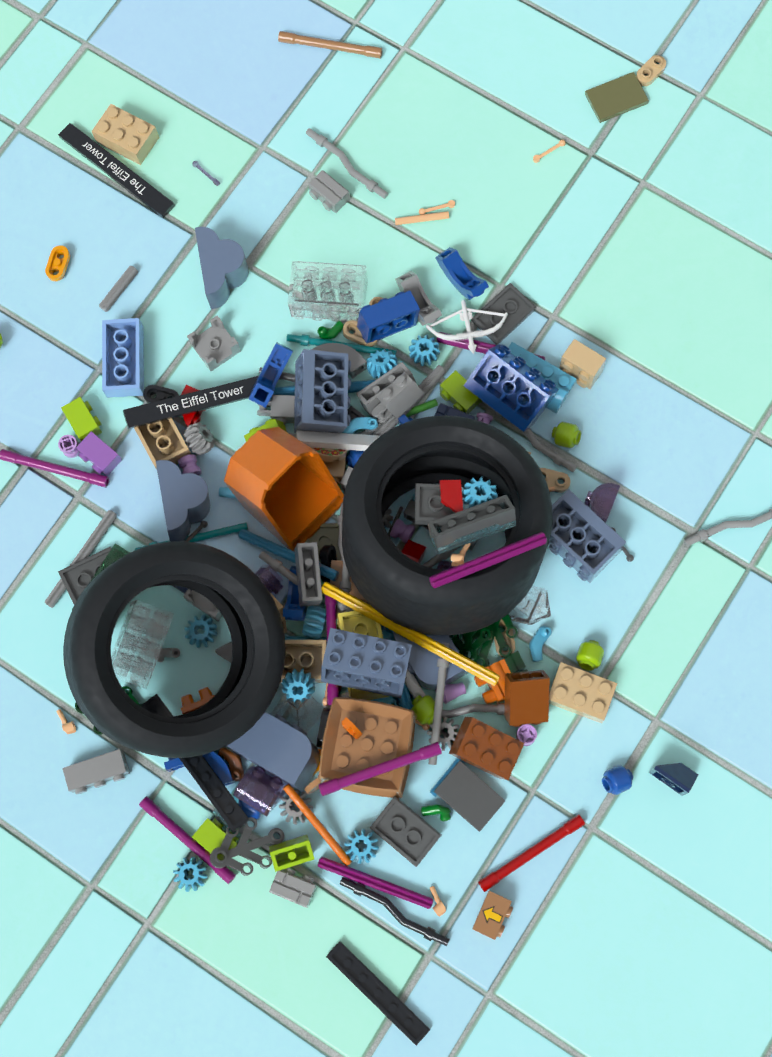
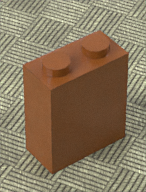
M544 670L505 674L504 717L510 726L519 727L523 724L538 725L542 722H548L550 678Z

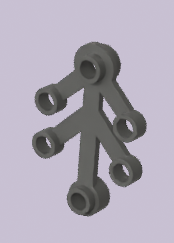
M249 817V820L254 823V827H249L246 823L237 846L228 850L232 839L239 832L238 829L235 831V834H230L228 826L221 847L215 848L211 852L210 862L216 868L229 866L240 871L243 876H249L253 872V865L249 862L242 864L232 859L239 855L259 864L261 868L267 869L272 864L271 857L268 855H258L251 850L267 844L276 845L282 843L284 832L279 828H274L267 836L248 842L252 830L257 827V820ZM278 833L280 839H275L273 834ZM222 854L224 860H218L217 855ZM267 859L269 865H264L262 860ZM244 866H248L250 868L249 873H246L243 870Z

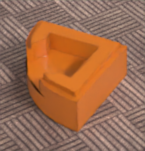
M347 717L341 722L342 727L355 739L358 740L363 735Z

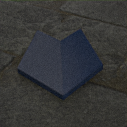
M683 763L656 765L648 772L681 796L690 792L699 775Z

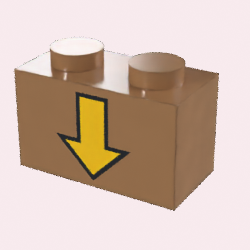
M488 891L472 929L494 940L496 937L500 938L505 928L502 925L504 918L509 919L513 907L510 906L512 901Z

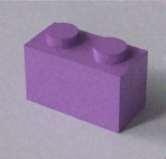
M92 431L76 447L79 451L78 456L86 463L90 461L93 464L92 468L98 474L104 473L108 476L122 461L121 457Z

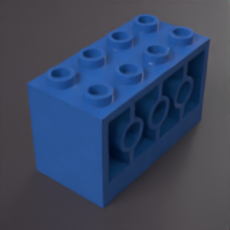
M498 344L487 351L464 384V387L521 431L525 432L534 425L559 389L556 388V384L553 381L543 378L537 369L527 366L523 358L510 353L511 350L507 346Z

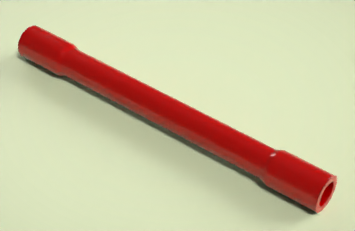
M579 814L540 842L498 870L479 880L478 884L486 892L516 869L584 826L585 822Z

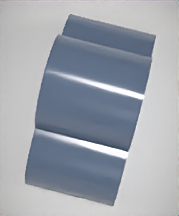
M195 227L205 294L210 308L216 309L227 302L230 296V289L239 287L246 281L249 274L244 251L237 242L230 239L219 240L217 234L208 227Z
M158 460L156 461L169 540L170 542L184 541L190 533L191 524L205 519L210 511L208 487L205 480L199 475L193 473L181 474L179 467L173 462Z

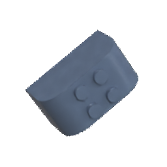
M393 631L395 641L412 644L407 667L410 674H413L417 682L425 689L435 690L437 688L439 670L437 660L438 658L440 659V656ZM423 633L439 643H449V648L458 652L449 635ZM449 662L445 685L451 684L467 674V671Z
M265 712L250 730L227 745V747L241 757L287 784L289 783L301 792L304 791L320 762L319 750L307 737V733L295 724L290 726L291 724L278 714L274 717Z

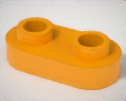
M56 246L50 253L45 273L51 281H60L65 275L70 260V253L66 247Z

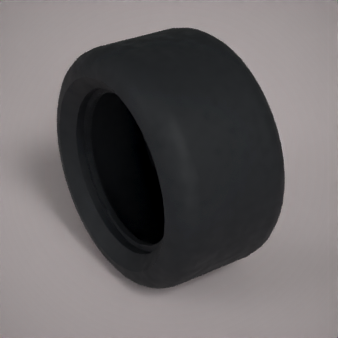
M430 416L415 419L392 428L376 439L363 452L356 462L345 487L342 514V550L345 564L353 583L364 599L385 618L417 632L432 635H457L473 632L499 621L509 614L528 594L543 561L553 521L552 502L547 482L541 469L524 447L505 432L484 422L458 416ZM482 477L483 482L490 479V486L496 485L498 497L507 495L515 508L516 520L503 524L506 543L503 547L543 532L547 538L544 545L440 587L433 588L430 584V577L445 570L426 567L403 554L391 541L382 519L393 502L406 492L414 489L416 483L438 484L440 480H461V487L464 488L465 484L470 483L472 478L479 481V478Z
M185 541L156 543L137 549L118 559L100 572L81 593L68 619L64 636L63 660L65 674L71 693L83 714L101 733L127 748L159 757H194L219 750L231 744L250 730L263 716L271 704L282 678L286 652L285 634L279 610L270 592L259 577L241 561L222 550L200 543ZM161 585L185 587L207 598L224 617L232 640L231 666L220 690L200 708L183 715L170 717L154 714L134 702L120 685L111 659L112 635L121 612L140 592L147 588Z

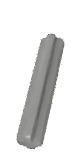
M130 265L100 302L99 307L103 311L107 312L137 275L138 271L135 267Z

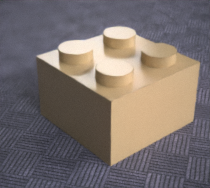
M574 339L562 355L559 369L577 378L576 382L579 386L591 389L603 371L606 358Z

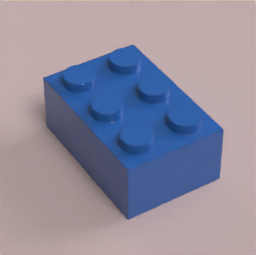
M410 290L407 292L402 291L392 298H384L374 305L362 307L359 311L357 328L367 345L375 340H381L416 326L420 308Z

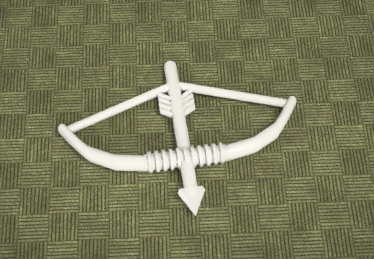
M462 300L461 310L430 325H426V328L438 338L458 341L468 339V348L474 354L477 345H474L473 338L483 337L500 329L508 313L470 309L466 307L465 300ZM472 312L503 316L500 323L492 328L471 331L469 320L473 318ZM459 314L460 320L465 321L467 332L445 335L436 332L431 327Z

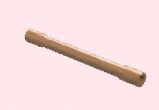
M280 31L278 35V42L360 54L379 59L382 57V48L362 46Z

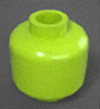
M561 422L557 427L553 428L552 438H554L555 444L558 446L573 448L580 442L581 430H579L576 424Z
M595 640L583 642L579 646L576 661L582 669L592 671L600 667L604 656V649Z
M419 695L412 701L413 707L411 710L417 714L416 719L421 724L431 725L433 723L435 700L430 695L423 697Z

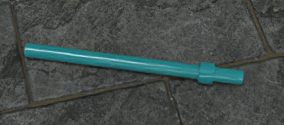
M287 334V341L301 343L303 346L340 343L355 349L357 352L375 354L376 350L381 352L385 349L312 338L310 335L302 334V336ZM385 349L387 352L392 351L393 355L396 356L397 350Z
M245 522L198 533L189 542L240 532L241 529L248 530V525ZM157 541L151 542L149 545L156 544Z

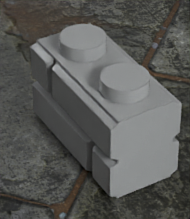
M324 170L308 185L310 196L314 200L319 199L328 211L332 210L334 213H337L350 200L349 191Z
M290 868L277 871L269 892L308 908L317 884L313 883L314 879L304 874L300 878L295 875L296 871Z

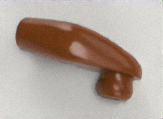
M226 747L221 748L218 755L229 764L233 780L241 781L244 777V770L240 756Z

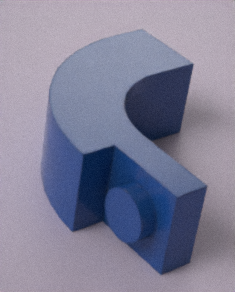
M449 247L435 257L448 280L465 298L471 300L473 297H478L489 287L486 280L480 279L471 273L456 249Z
M278 342L275 343L253 386L249 400L266 408L293 350Z
M291 566L289 571L297 576L296 566ZM289 580L286 605L283 608V617H285V620L304 621L308 606H300L298 585Z
M215 752L202 755L224 786L235 783L229 765L222 757ZM168 758L169 761L164 762L165 768L169 772L185 767L179 758Z

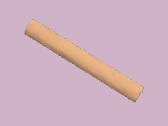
M449 212L395 218V225L449 219Z

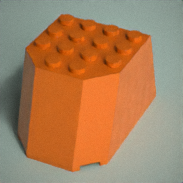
M280 427L258 430L230 458L224 482L241 505L292 551H294L297 543H305L308 538L310 539L320 526L341 507L344 494L320 455Z

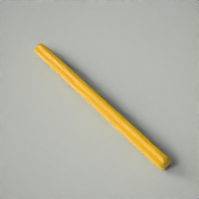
M328 582L323 584L321 588L322 593L493 686L499 681L500 676L421 632L407 629L392 622L376 611L371 605Z

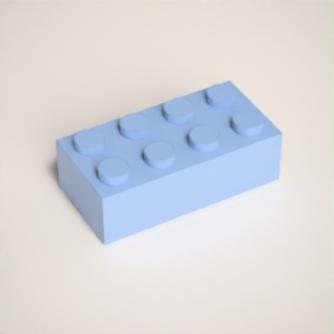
M139 318L102 320V391L107 398L143 396L144 327Z

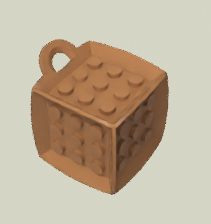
M335 697L324 732L319 775L305 787L306 793L309 795L319 789L318 784L340 778L411 753L413 750L417 714L412 710L382 702ZM346 717L363 734L358 740L342 727L341 722ZM410 764L342 789L373 796L391 798L396 796L401 799Z

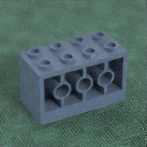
M303 349L295 361L294 433H296V430L342 433L349 426L350 415H348V408L350 407V397H348V390L351 386V379L348 378V372L351 369V361L348 360V354Z
M569 489L552 505L553 521L548 548L555 555L559 554L566 566L569 568L573 567L578 572L577 575L581 580H587L591 583L622 551L626 541Z
M330 628L322 663L321 682L401 698L412 644Z

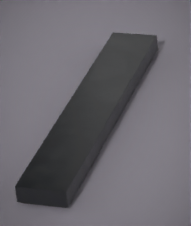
M341 941L328 953L326 957L417 1046L430 1031V1028Z

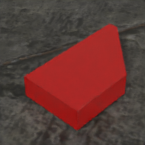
M440 480L441 503L455 513L462 511L461 480Z

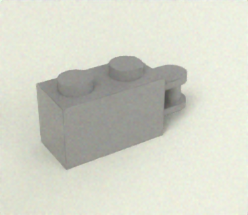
M404 372L377 397L380 403L372 410V415L377 417L379 423L386 422L392 415L398 419L425 393Z
M272 395V400H269L266 408L259 405L257 415L270 416L271 419L284 422V425L286 423L294 424L295 396Z

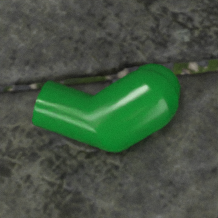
M338 320L332 328L319 327L317 333L322 339H334L343 330L344 324Z
M439 804L421 807L423 816L440 814L441 821L451 819V810Z

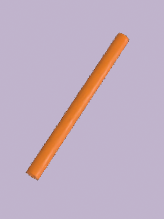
M289 783L286 784L283 790L341 861L348 866L352 862L350 857Z

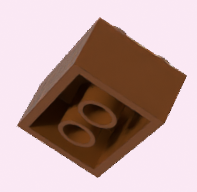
M465 717L449 754L499 779L509 780L524 743L473 717Z

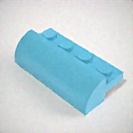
M511 342L508 347L511 350L510 353L523 358L527 366L537 369L546 380L550 379L556 384V388L559 390L546 408L557 414L577 378Z

